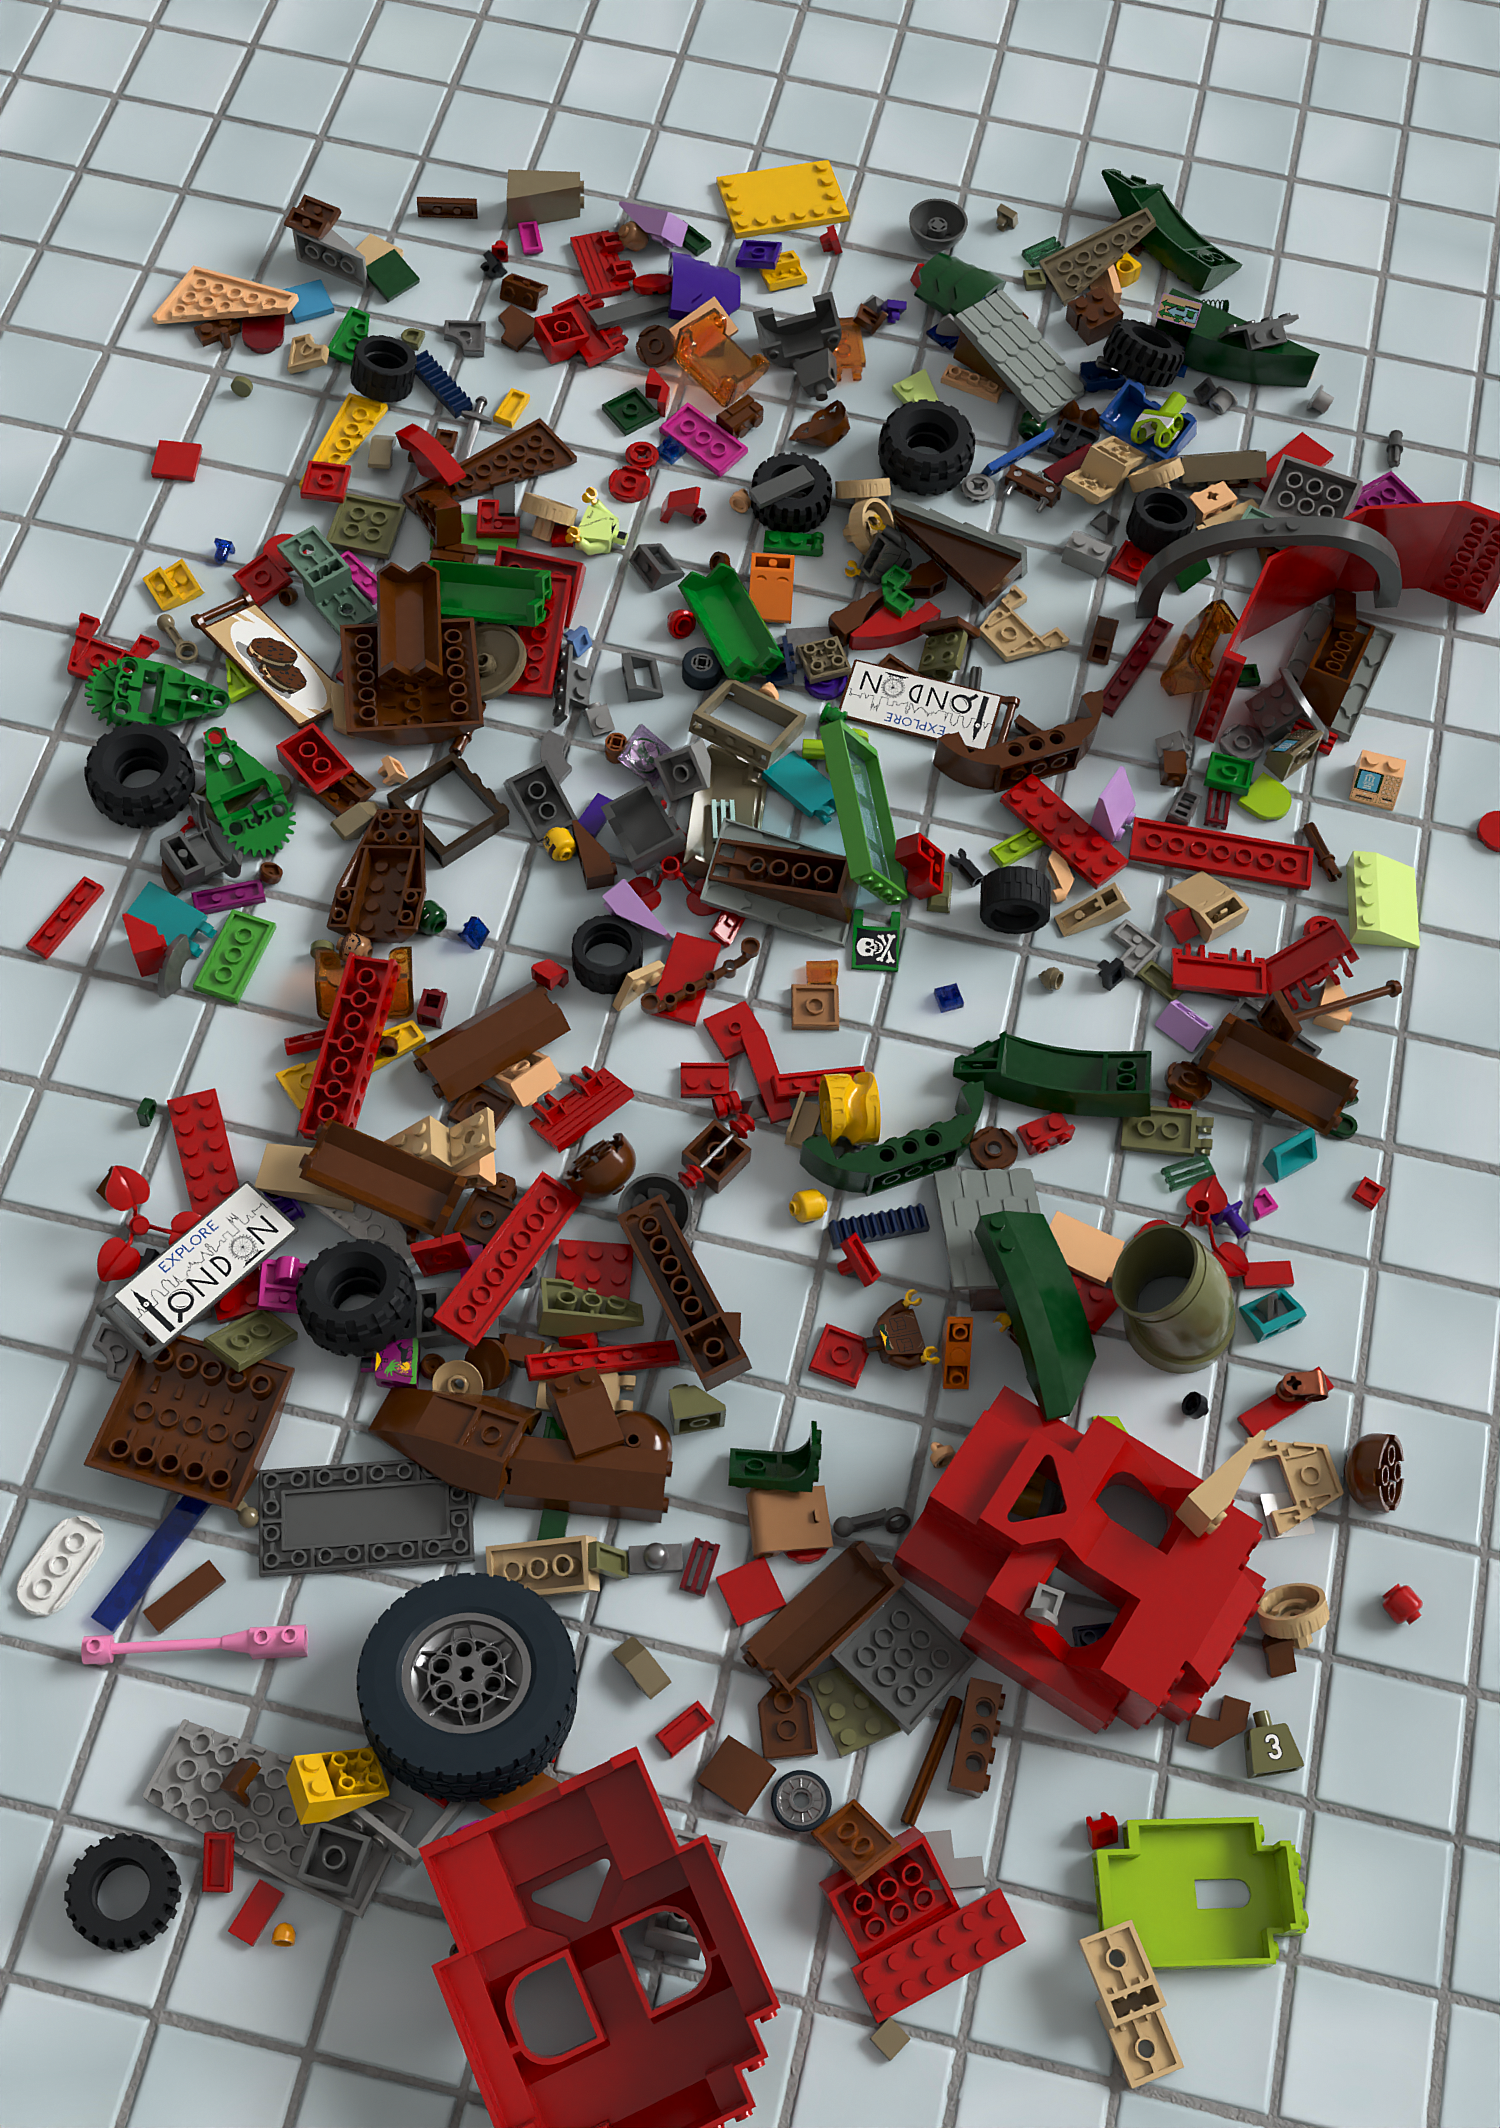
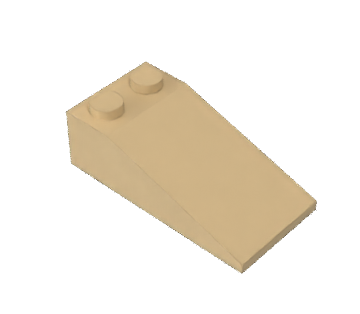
M267 1143L255 1182V1187L259 1191L353 1213L354 1201L299 1178L302 1171L299 1168L301 1159L304 1154L309 1155L313 1148Z
M1263 1429L1190 1493L1175 1513L1198 1538L1205 1532L1210 1535L1227 1517L1224 1511L1231 1504L1266 1435Z
M581 1535L486 1546L487 1574L491 1577L493 1575L506 1577L507 1581L512 1579L523 1584L525 1589L527 1587L530 1588L539 1597L600 1591L599 1573L588 1569V1543L597 1541V1537Z

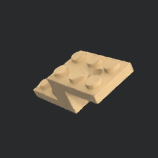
M1111 436L1092 445L1081 468L1065 476L1061 484L1067 487L1066 489L1070 493L1079 494L1084 497L1086 502L1097 505L1119 493L1129 471L1143 464L1148 455L1119 438Z
M486 1107L451 1128H447L429 1115L384 1142L456 1173L496 1150L494 1111Z
M1132 1919L1079 1940L1078 1944L1101 1998L1095 2002L1129 2088L1133 2089L1184 2068L1161 2012V2008L1167 2006V2003ZM1111 1951H1119L1123 1955L1124 1962L1121 1967H1114L1110 1963L1109 1954ZM1142 2040L1148 2041L1152 2045L1153 2052L1149 2058L1141 2056L1138 2052V2044Z

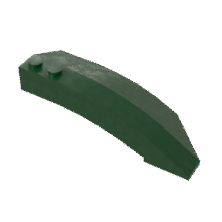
M1116 169L1102 170L1101 174L1123 218L1146 207L1149 209L1156 220V227L1145 235L1140 242L1158 261L1178 275L1177 278L1179 280L1188 282L1193 285L1192 288L1194 290L1203 292L1205 290H1212L1242 267L1243 264L1213 246L1182 217L1163 191L1164 185L1158 183L1149 185L1146 184V179L1134 175L1128 178Z
M1006 1030L999 1034V1039L993 1042L987 1040L973 1048L974 1052L965 1057L962 1054L955 1058L953 1077L966 1083L972 1081L976 1083L983 1080L984 1091L1028 1107L1077 1116L1111 1118L1151 1117L1152 1051H1089L1056 1047L1009 1035Z
M1000 1211L980 1216L974 1234L1003 1297L1027 1373L1026 1378L1046 1422L1070 1416L1097 1356L1085 1311L1064 1256L1044 1214Z

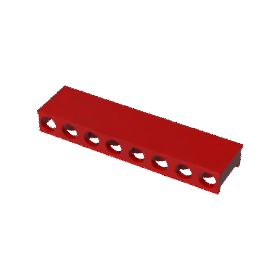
M349 952L297 1129L304 1136V1139L317 1141L314 1135L319 1124L324 1125L329 1118L356 1129L401 970V966L398 965L395 959H377L358 956Z

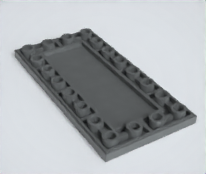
M410 1459L259 1470L260 1577L475 1561L472 1493L448 1485Z

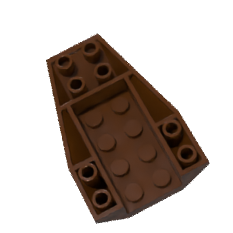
M378 809L336 887L326 926L329 930L343 936L353 932L370 939V942L403 943L418 931L427 892L422 810Z
M392 1387L368 1428V1432L448 1485L497 1501L508 1481L505 1468L524 1433L532 1435L542 1416V1411L496 1396Z

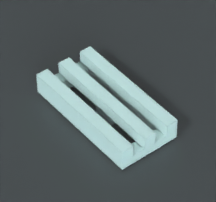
M716 799L711 800L713 842H717L718 839L717 808H721V825L723 818H726V808H729L730 820L735 821L734 800L725 802L724 799H721L720 802H716Z

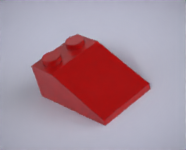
M311 723L276 745L279 762L295 779L316 795L354 771L351 764L314 723Z

